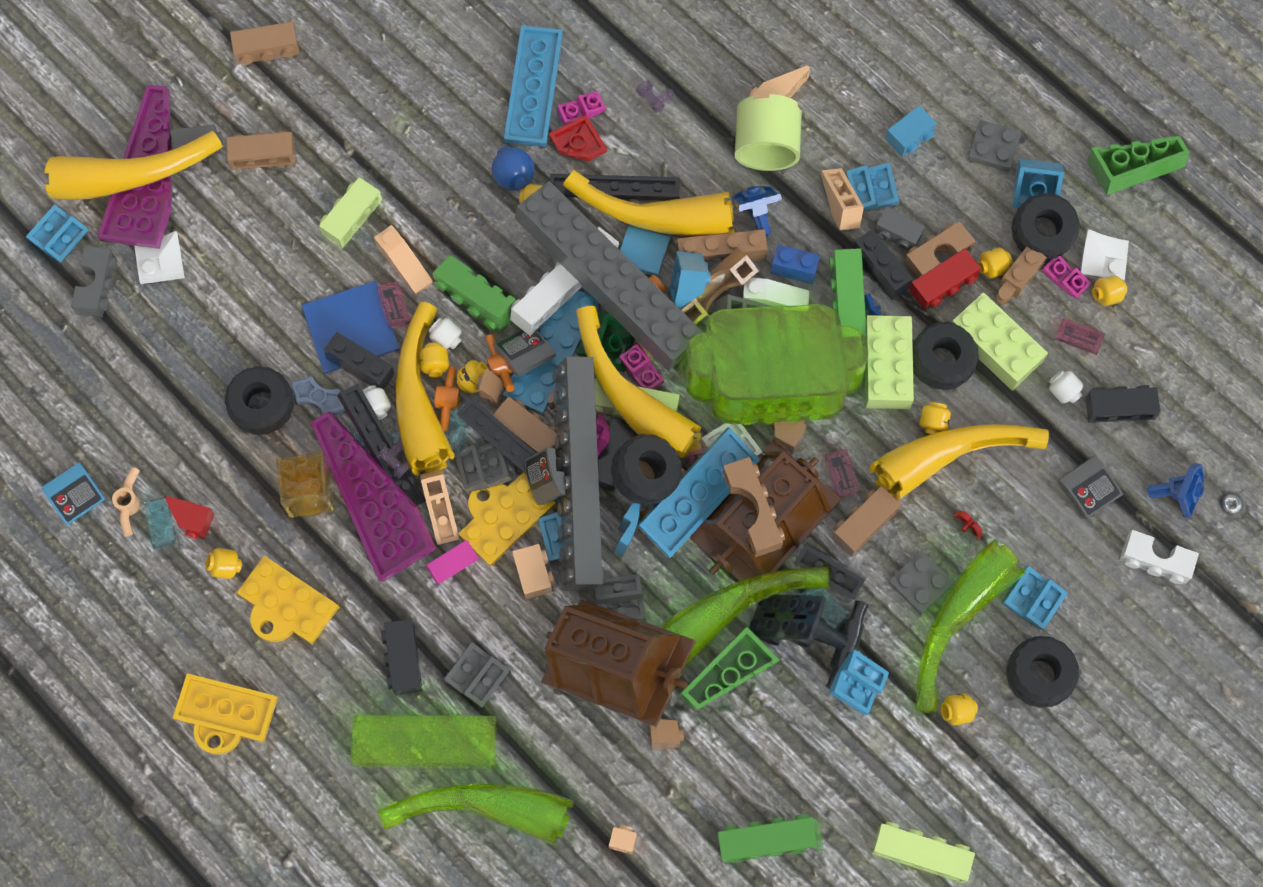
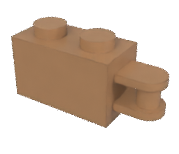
M1026 247L1003 276L996 296L997 303L1005 305L1012 297L1017 299L1041 269L1047 257Z

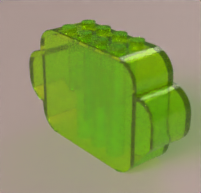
M813 304L719 310L709 317L706 324V333L694 336L687 345L684 370L685 387L689 395L694 399L710 403L713 415L718 420L727 424H772L784 421L792 423L802 420L818 421L820 419L833 418L842 411L846 395L855 392L862 384L868 359L867 341L864 335L856 328L841 325L838 314L825 305Z

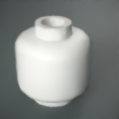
M439 318L428 330L430 332L429 339L433 343H439L440 346L446 349L450 347L453 350L461 342L459 338L461 329L449 318H444L443 320Z
M1061 370L1049 381L1051 384L1049 387L1050 392L1061 403L1069 401L1074 403L1082 396L1080 391L1083 388V383L1072 371L1064 372Z
M370 386L362 390L379 420L387 416L386 412L391 408V403L384 389Z

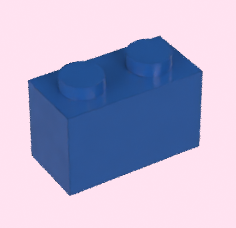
M778 244L772 263L771 274L813 285L820 255Z

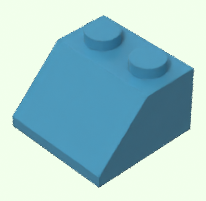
M1019 158L1014 181L1012 207L1019 208L1028 198L1041 193L1060 195L1064 176L1062 164Z
M676 252L669 293L671 301L679 309L703 294L705 285L710 283V272L707 271L708 263L705 262L703 254Z

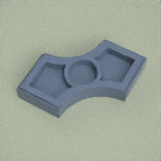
M312 376L291 382L298 405L310 404L316 406L323 414L332 412L334 415L346 412L337 397L341 392L340 389L330 390L322 388L315 382Z

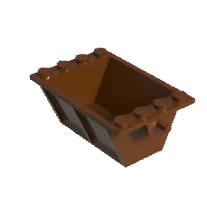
M774 441L758 456L760 461L757 463L760 472V476H758L759 482L765 485L768 492V497L766 498L768 505H772L776 512L777 518L774 519L777 527L782 528L785 536L782 548L758 557L754 556L747 538V532L758 518L757 510L747 497L739 494L729 493L689 537L716 561L709 570L712 575L723 567L754 595L841 501L837 494L818 479L819 474L814 468L819 462L816 457H813L809 462L803 458L795 460Z
M580 600L578 605L565 606L553 631L546 634L548 642L544 649L549 666L541 683L657 727L675 686L686 689L688 686L687 682L679 680L696 641L596 604Z

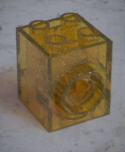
M322 452L276 459L280 502L290 518L314 516L335 511L330 467Z

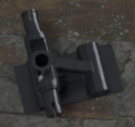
M761 594L749 629L758 639L771 645L779 646L781 640H789L801 647L810 648L812 641L816 640L835 647L830 662L832 670L825 686L830 689L837 672L849 653L854 649L859 651V643L865 628L863 620L869 605L863 601L855 600L850 618L845 620L840 632L828 625L825 619L821 618L826 604V598L823 596Z

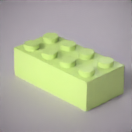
M984 292L952 321V323L961 326L971 334L978 345V359L1012 391L1043 363L1048 354Z
M867 315V337L864 339L865 408L910 409L914 401L912 316Z

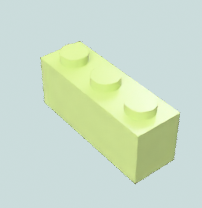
M360 177L355 182H352L348 186L346 194L334 203L331 212L322 217L319 225L322 235L343 249L382 201L380 191Z

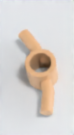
M131 467L124 481L123 488L116 490L112 497L114 506L120 511V523L125 537L133 534L129 515L135 514L140 508V500L132 491L133 484L140 470ZM132 497L128 505H121L125 498Z

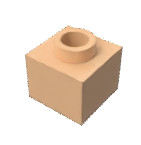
M619 825V828L613 827L609 849L632 855L637 833L633 832V828L629 826Z

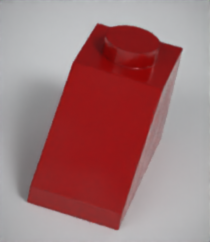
M167 496L165 500L179 528L185 533L184 536L193 540H197L198 537L206 539L214 517L211 508Z

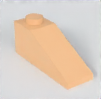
M804 66L763 82L759 88L755 87L751 91L749 97L754 96L755 99L769 98V94H775L791 98L809 78L810 67Z
M842 168L822 170L823 184L831 214L839 230L860 228L864 207Z
M392 225L374 237L378 250L415 295L433 283V280L405 240Z
M443 470L421 474V483L437 545L459 540Z

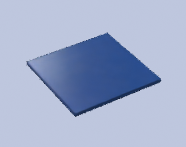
M377 281L302 305L324 374L341 369V367L326 359L324 348L336 332L376 356L400 349Z

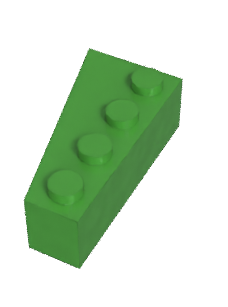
M1175 136L1152 139L1151 142L1147 143L1136 141L1132 142L1131 145L1124 146L1114 144L1108 148L1101 149L1099 146L1091 147L1087 162L1106 195L1185 167L1190 152L1181 137Z
M861 249L834 250L831 256H829V269L832 276L830 278V288L833 291L834 298L832 300V313H835L836 322H833V334L837 335L838 341L862 340L867 337Z
M449 255L433 272L435 286L442 292L446 290L451 294L450 297L458 305L462 303L466 306L467 311L473 317H480L488 329L491 331L496 330L501 334L512 322L510 320L511 306L516 299L511 295L506 298L502 293V289L496 285L491 288L483 276L480 274L473 276L471 268L452 255Z
M746 627L678 696L696 712L780 660Z
M809 814L796 815L795 820L786 821L785 818H776L771 820V824L762 825L761 821L748 823V827L740 829L738 825L724 827L725 831L718 832L721 858L726 863L759 859V856L762 855L764 857H776L783 855V852H787V854L804 853L807 848H815V851L824 850L820 821L813 817L809 818Z

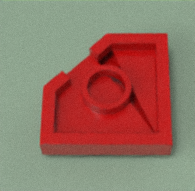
M587 115L549 133V138L560 155L589 162L607 153L605 144Z

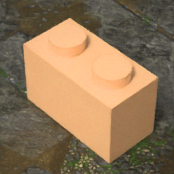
M536 544L512 551L525 600L552 593L551 585H554L555 582L552 572H547L545 564L549 563L546 550L541 551L540 545Z

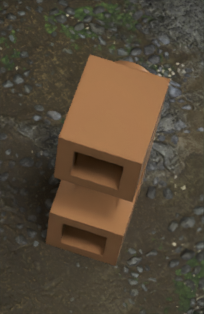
M960 221L954 225L952 223L942 229V233L937 236L931 235L924 241L923 245L920 247L914 246L906 253L907 256L904 264L916 279L940 265L934 255L935 253L946 252L952 257L963 249H966L968 252L972 250L975 240Z

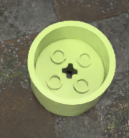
M769 94V98L755 99L754 96L742 100L737 106L735 159L743 166L763 171L783 170L797 164L800 160L802 110L798 107V102L775 94Z

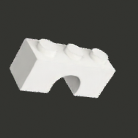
M1132 530L1127 535L1119 560L1125 562L1126 566L1134 569H1145L1148 574L1153 576L1167 577L1175 584H1186L1192 579L1199 553L1176 546L1171 551L1168 559H1162L1153 552L1154 537Z

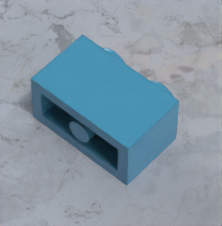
M919 105L887 130L885 140L903 157L907 153L912 154L915 152L921 142L929 141L935 134L934 130L937 123Z

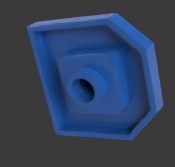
M751 186L731 197L732 204L739 211L749 209L751 219H754L757 230L765 229L766 237L771 235L766 216L768 214L766 204L782 200L781 194L773 186Z
M1194 463L1189 467L1186 476L1169 478V483L1149 485V497L1172 496L1173 500L1179 502L1184 517L1191 519L1198 499L1204 492L1205 473L1202 464Z

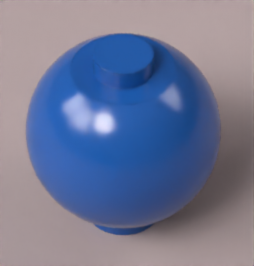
M504 146L497 151V155L492 162V176L501 188L509 191H518L525 188L533 179L535 172L534 162L527 152L510 146Z

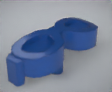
M865 294V310L869 311L868 316H882L878 311L881 307H874L871 294Z

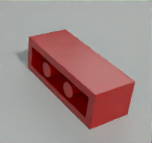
M963 249L913 281L909 291L924 311L930 307L934 309L943 302L942 299L945 297H953L964 285L970 286L976 282L981 268L968 251Z

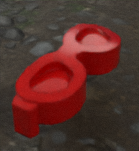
M958 511L953 516L966 523L961 528L963 532L970 527L977 536L976 540L983 536L981 526L967 512Z

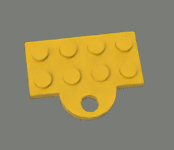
M522 473L508 487L502 483L494 487L472 491L469 496L468 506L474 519L458 535L463 541L468 540L475 553L491 567L539 521V518L544 517L556 504L552 500L542 506L538 505L531 493L526 474ZM487 491L490 497L486 501H480L477 498L478 493Z
M263 556L237 591L239 596L254 605L250 616L251 626L254 632L267 642L283 641L294 632L313 645L339 609V605L266 556ZM272 623L274 626L272 632L269 634L262 633L261 628L263 624Z
M187 673L172 719L194 725V738L199 747L207 753L222 755L232 751L239 744L242 737L262 743L265 742L278 697ZM213 736H219L221 739V743L217 748L209 747V740Z

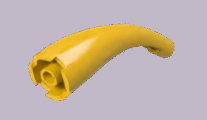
M210 131L176 149L141 158L50 157L44 173L49 174V184H45V188L50 198L58 200H82L108 196L144 186L178 173L223 148L215 132Z
M575 170L570 173L563 183L565 188L590 206L614 219L638 228L686 237L735 233L734 228L730 229V227H733L734 216L731 200L726 201V198L730 197L729 192L637 204L615 198L596 189L589 184L590 180Z
M419 302L402 344L396 376V410L400 438L412 473L417 476L422 471L429 473L444 469L448 466L446 461L449 458L454 459L455 457L421 382L419 353L423 347L427 331L431 328L437 313V308L427 302Z
M586 306L577 309L576 315L586 355L587 357H593L594 375L614 408L638 435L652 434L665 439L674 447L678 456L684 458L695 441L692 438L694 431L699 433L701 427L623 378L613 366L601 345L597 333L600 323L596 307Z
M1002 424L954 428L903 444L874 461L869 469L870 473L875 471L878 480L874 483L878 489L882 486L899 501L943 467L967 452L1001 445L1024 446L1025 448L1045 450L1048 444L1049 431L1028 426Z

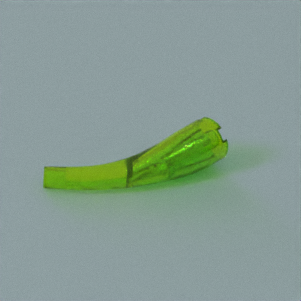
M994 539L984 547L966 566L943 599L928 631L919 665L916 689V711L937 712L939 691L935 690V681L941 657L951 637L1025 575V569L1021 568L1019 570L1016 566V563L1019 562L1018 558L1005 544L999 547L997 539Z
M828 567L781 570L741 580L714 591L683 608L665 621L660 628L696 641L686 662V667L728 624L753 604L786 591L805 588L808 590L829 588Z
M465 784L422 792L377 810L383 828L387 830L406 823L405 819L424 813L444 810H466L557 846L556 836L562 838L571 817L566 814L567 808H572L574 801L555 793L529 787L503 784Z

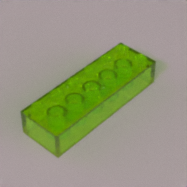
M353 715L351 764L354 767L496 768V716Z

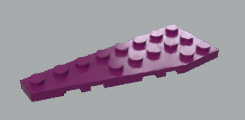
M147 84L123 159L141 158L171 150L170 91L166 86ZM171 176L144 186L111 194L97 238L103 242L160 249L172 211Z
M326 412L312 421V428L378 581L385 582L436 550L418 507L332 412Z

